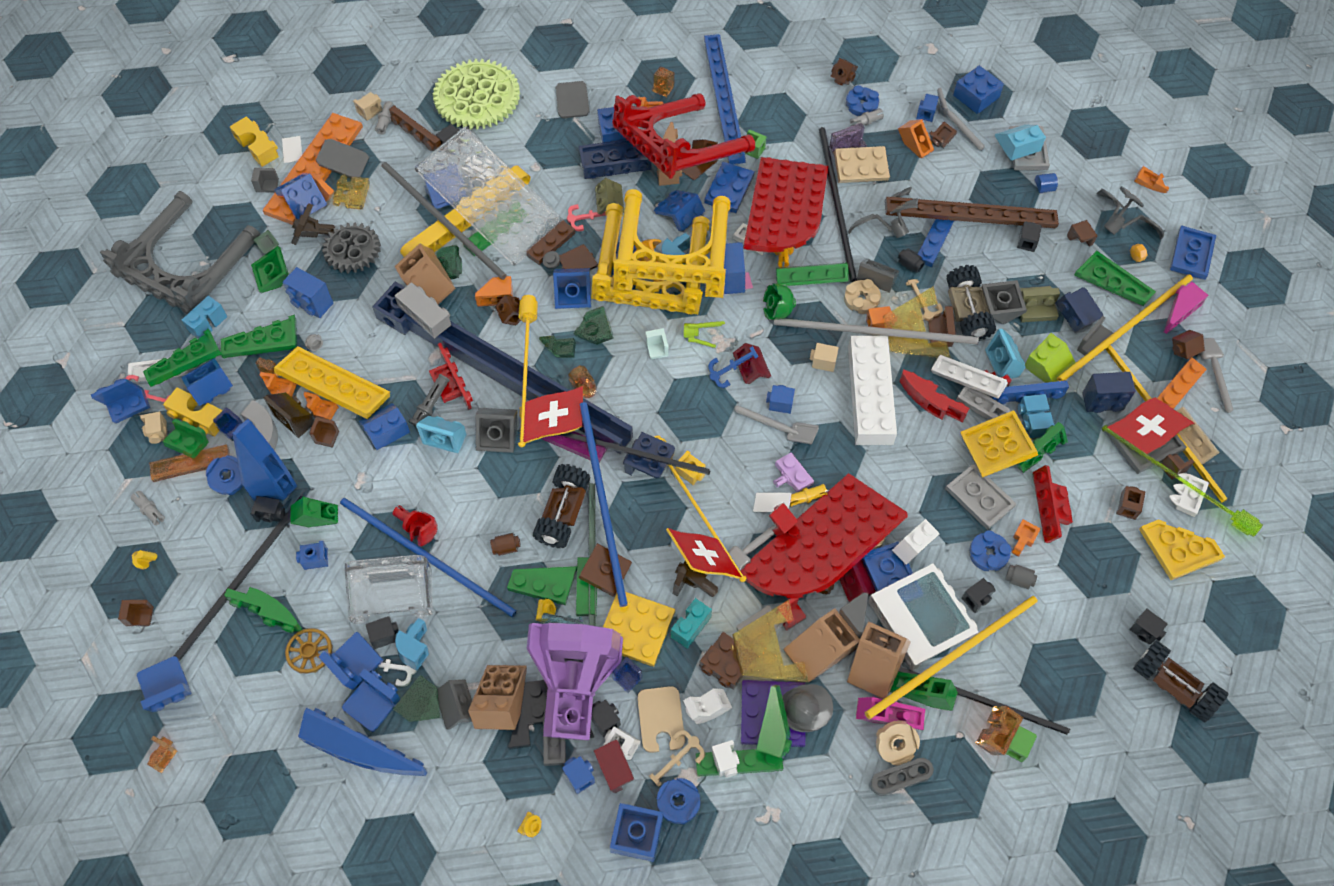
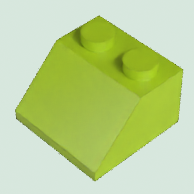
M1050 333L1029 355L1025 366L1036 377L1048 383L1057 382V377L1076 362L1067 344Z

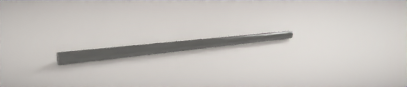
M387 162L382 163L381 167L501 280L506 278L507 274Z

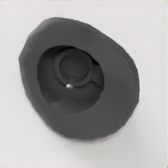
M814 684L800 685L787 691L782 696L788 725L795 731L813 732L819 730L829 722L833 715L832 697L822 686Z

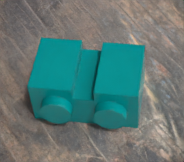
M695 598L686 609L685 619L680 617L671 628V638L688 649L711 619L712 609Z

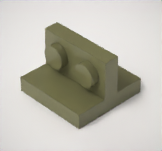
M1051 286L1020 288L1027 309L1026 313L1020 315L1021 323L1057 320L1058 312L1055 302H1057L1060 296L1059 288H1051Z

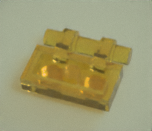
M341 175L336 184L337 191L333 195V205L340 206L341 202H345L346 208L363 210L370 185L369 178L352 177L351 182H347V176ZM344 190H348L347 194H343Z

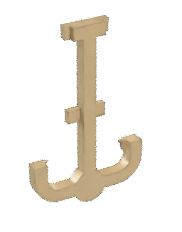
M918 279L909 280L906 282V285L912 286L918 298L915 302L920 303L924 311V315L917 316L914 310L910 311L911 317L916 321H931L933 317L941 315L943 310L941 304H937L935 307L938 311H929L924 302L926 298H922L916 285L919 283Z
M680 730L673 736L676 741H679L680 736H686L689 739L688 745L676 756L672 754L670 756L672 760L656 776L653 773L649 775L658 787L662 784L659 779L675 764L680 766L682 763L679 760L691 748H697L700 751V756L695 761L698 764L701 763L704 759L705 751L700 746L698 737L691 736L685 730Z

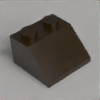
M285 392L263 397L273 416L297 438L301 437L312 427L314 423L313 412L308 407L303 408L301 402L295 396L291 397Z

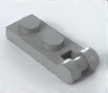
M967 386L964 387L956 401L963 403L988 420L998 417L994 413L995 411L999 413V416L1011 411L984 393Z

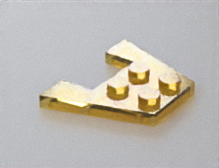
M934 286L884 315L885 327L889 329L926 332L920 308L938 304ZM888 336L891 352L930 357L942 355L950 358L946 341L928 343V340Z
M789 600L732 634L742 676L809 682L804 662L784 666L774 625L793 621Z

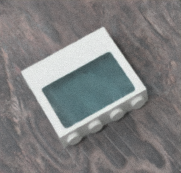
M934 563L872 594L868 601L885 629L911 641L904 660L912 671L918 669L922 662L978 634L977 624L974 620H970L965 606L957 600L953 588L947 585L942 571L936 568Z

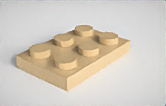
M885 146L835 149L834 156L838 183L889 180L890 175Z

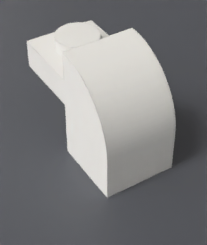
M712 689L701 697H688L684 700L686 713L696 724L710 721L732 709L724 689Z

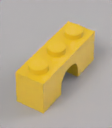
M247 116L229 126L234 138L243 147L249 145L248 148L252 157L261 167L279 157L276 151L278 147L273 140L270 141L267 134L263 130H259L257 123L251 121Z
M177 387L163 404L167 410V415L173 419L179 418L181 421H186L194 427H200L206 432V435L210 434L215 437L228 421L224 411L209 403H206L201 410L193 411L198 403L190 393Z

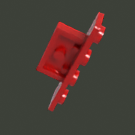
M441 343L437 344L445 364L429 370V373L434 383L439 374L444 375L450 380L440 395L443 402L446 403L462 396L468 410L472 409L470 403L473 401L469 390L465 391L464 387L466 385L462 376H457L458 369L455 362L451 363L449 360L451 355L448 348H443Z
M1044 465L1033 471V479L1044 542L1050 543L1062 537L1060 523L1069 525L1073 523L1067 487L1052 483L1050 467Z

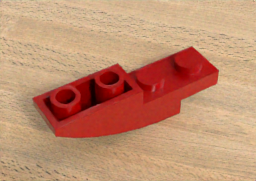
M903 370L899 382L918 405L941 420L947 415L962 423L964 422L970 409L969 407L948 398L944 394L937 393L938 385L932 381L925 380L913 372Z

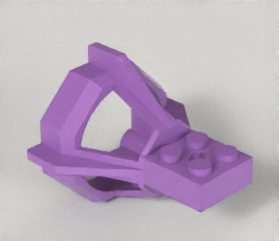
M529 624L527 651L548 687L543 737L590 740L593 696H595L597 689L621 663L623 637L620 636V633L614 629L584 624ZM565 659H570V660H583V662H579V661H566V663H565Z

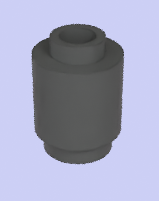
M1015 564V566H1009L1005 580L1010 581V584L1029 590L1030 586H1035L1038 576L1034 575L1035 570Z

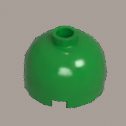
M775 283L767 286L763 297V302H766V308H763L765 317L771 320L788 317L796 306V299L791 289L785 285Z

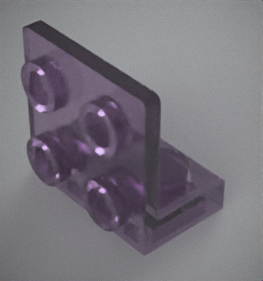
M862 123L831 133L829 148L833 154L835 149L868 147L862 139L865 128Z

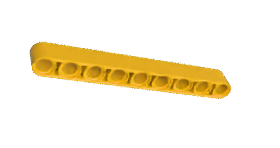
M515 165L450 211L445 217L458 230L463 232L527 186L531 177L521 167ZM438 220L403 245L400 254L405 257L420 243L432 249L435 253L456 236Z

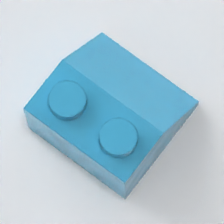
M1028 124L995 134L996 139L1011 161L1041 151L1046 139L1038 125Z
M998 329L985 351L998 377L1008 374L1010 378H1017L1026 368L1025 362L1021 358L1012 337L1003 329Z
M427 416L416 425L423 444L454 453H459L467 435L465 427L461 423L446 421L438 416Z

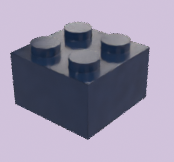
M1131 371L1092 374L1082 392L1086 411L1101 413L1104 411L1120 412L1124 410L1136 392Z

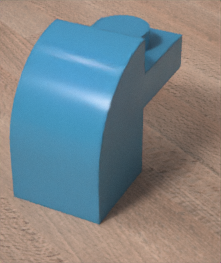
M684 233L676 237L673 242L667 238L662 244V254L686 255L684 251L690 248V236Z
M420 618L415 623L409 625L406 634L399 630L395 640L400 660L416 671L429 655L427 645L420 642L427 631L425 621Z

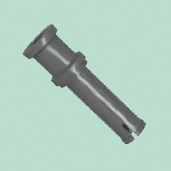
M441 374L438 375L425 400L417 406V411L413 418L409 419V423L416 427L419 421L427 416H432V408L450 381L447 377Z

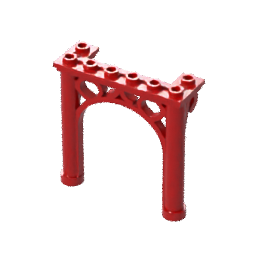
M701 93L649 108L641 107V100L635 95H630L626 99L619 95L615 96L613 127L670 179L673 178L676 171L742 152H752L755 149V140L750 134L709 147L690 149V143L684 138H680L674 143L671 140L662 139L655 132L653 126L659 120L691 111L703 110L706 102Z

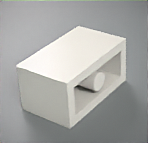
M925 519L892 551L907 565L940 533Z

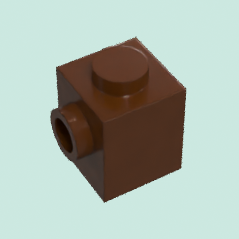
M1187 330L1172 338L1174 354L1182 358L1189 359L1205 351L1203 334L1196 331Z

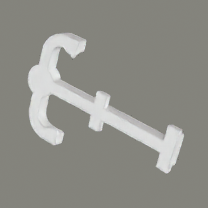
M386 659V663H381L378 666L384 668V672H388L389 669L406 671L407 678L405 681L396 680L395 685L400 687L407 686L411 682L412 675L417 672L409 666L390 664V659Z

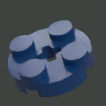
M857 85L847 94L846 106L849 107L850 113L856 116H861L864 112L875 111L879 106V93L870 88Z
M230 455L222 458L218 457L208 465L206 470L207 483L215 492L222 495H234L243 487L236 457ZM228 471H231V477L229 479L227 478L226 480H223L224 476L222 475V473H227Z
M986 531L977 535L969 549L971 561L983 571H999L1004 568L1010 559L1012 550L1008 542L993 531ZM986 548H989V549L991 548V549H993V550H994L993 552L995 553V555H993V554L987 555V554H986V552H987Z
M684 778L665 782L657 794L658 811L663 812V818L670 823L686 824L697 815L700 808V795L696 786ZM682 796L684 804L678 807L675 806L673 798Z

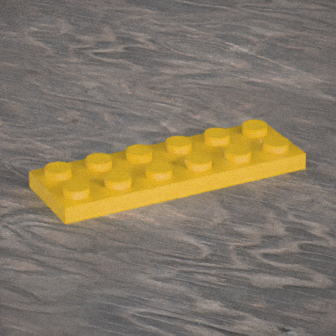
M298 346L274 367V373L366 419L390 397V391Z

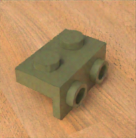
M605 177L595 186L597 213L600 215L606 211L607 205L611 203L619 204L624 209L622 185Z

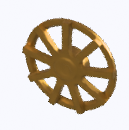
M309 628L301 630L289 640L286 646V661L293 670L301 674L316 673L325 664L322 662L316 666L314 657L319 658L320 654H318V651L328 649V653L332 654L333 645L328 635L319 629ZM308 632V641L303 642L299 635ZM312 632L321 634L313 643ZM325 638L328 645L317 647L322 639ZM294 639L301 644L300 648L290 647ZM289 651L300 652V655L290 660ZM303 658L300 668L293 664ZM310 660L312 668L304 669L307 661Z

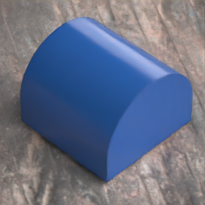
M1055 173L1036 175L1034 179L1039 193L1056 191L1058 187V179Z

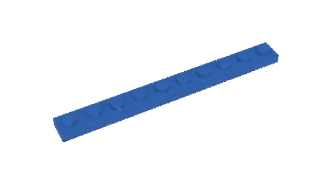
M720 34L705 35L704 43L724 142L741 138ZM744 152L727 157L730 164L746 163Z

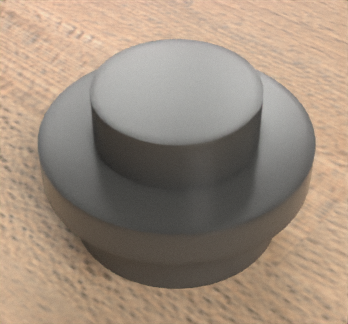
M550 251L544 255L543 264L545 267L554 269L559 266L560 256L557 252Z

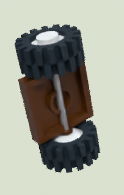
M564 464L558 465L552 480L554 486L558 488H552L542 518L537 520L532 535L535 537V540H539L540 543H545L544 545H550L553 548L560 549V547L565 548L572 532L568 526L575 525L591 478L585 470L582 471V468H576L575 465L570 466V464H566V466Z
M1158 640L1154 641L1140 657L1133 669L1147 680L1158 669L1159 671L1153 681L1161 689L1173 695L1179 703L1189 707L1190 713L1202 722H1207L1224 703L1229 693L1214 682L1202 692L1201 690L1205 684L1169 658L1168 655L1171 652L1169 648Z

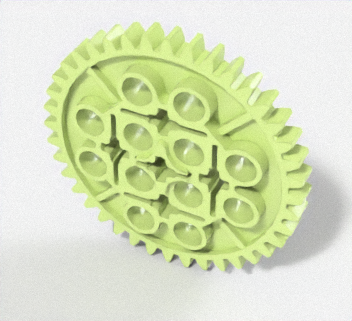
M477 59L474 62L468 60L467 64L462 61V65L456 63V68L450 66L451 71L445 70L446 74H441L442 78L437 79L438 83H435V88H433L434 104L442 118H445L446 122L450 121L452 125L456 123L457 127L463 125V129L469 126L470 130L473 126L478 130L479 126L485 129L486 125L492 127V123L498 125V120L503 122V117L508 119V114H513L512 110H516V105H518V100H520L519 83L517 78H515V74H512L511 70H507L506 66L502 67L501 63L496 65V61L491 64L489 59L486 62L483 59L480 62Z

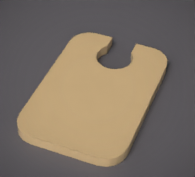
M675 687L645 689L639 692L638 708L644 750L649 753L659 752V744L656 741V737L662 732L670 735V751L681 749L685 744V736H680L679 741L673 738L678 731L684 730L679 691Z

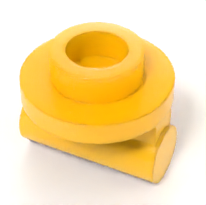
M139 550L132 554L133 565L141 569H147L150 565L149 562L157 559V554L153 552Z
M550 599L538 601L536 621L543 622L544 620L554 618L556 607Z
M528 811L517 832L530 838L535 837L542 826L540 817Z

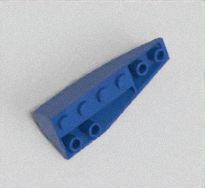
M247 419L238 425L232 433L242 486L253 502H255L257 496L278 499L280 501L285 500L297 487V484L271 445L255 425Z
M309 708L305 709L298 735L304 743L339 760L362 768L398 775H427L428 772L423 767L424 763L414 758L411 761L405 758L404 753L396 749L392 751L386 748L385 744L377 740L373 741L363 733L350 729L339 718L333 717V719H330L326 716L325 712L318 708H315L314 711Z

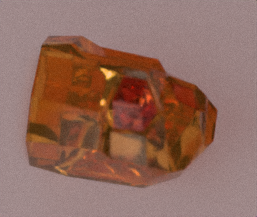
M582 365L574 368L568 374L569 381L574 389L583 386L584 398L595 396L597 386L587 368Z

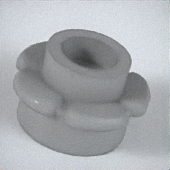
M311 334L305 341L307 349L312 351L319 350L323 345L319 334Z

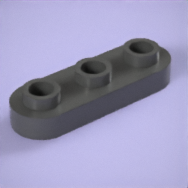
M918 758L878 772L871 780V789L875 794L885 796L927 781L933 774V765L926 758ZM919 767L924 769V774L918 772ZM898 775H903L905 777V781H900L898 779ZM878 782H883L885 788H880Z

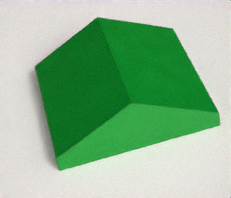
M279 246L251 264L260 293L282 287L283 281L289 275Z

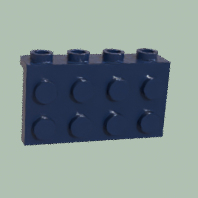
M627 139L579 146L584 179L652 170L651 161Z

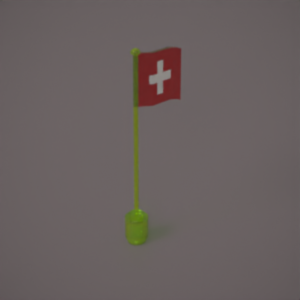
M1156 397L1151 398L1140 404L1120 421L1110 426L1104 425L1102 427L1103 432H1108L1232 515L1230 518L1233 521L1231 525L1245 535L1254 537L1262 528L1263 524L1260 523V520L1246 510L1231 511L1147 455L1164 446L1180 431L1195 425L1193 421Z

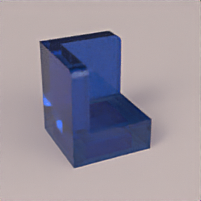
M226 407L213 419L218 430L231 441H234L232 433L238 425L243 423L240 417Z
M628 657L612 672L613 680L627 693L643 678L642 670Z

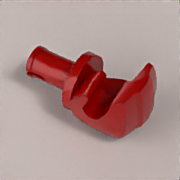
M398 505L393 510V516L403 522V529L409 532L410 540L413 541L415 536H419L417 538L419 546L426 545L437 534L438 525L432 515L417 510L410 513L401 505Z

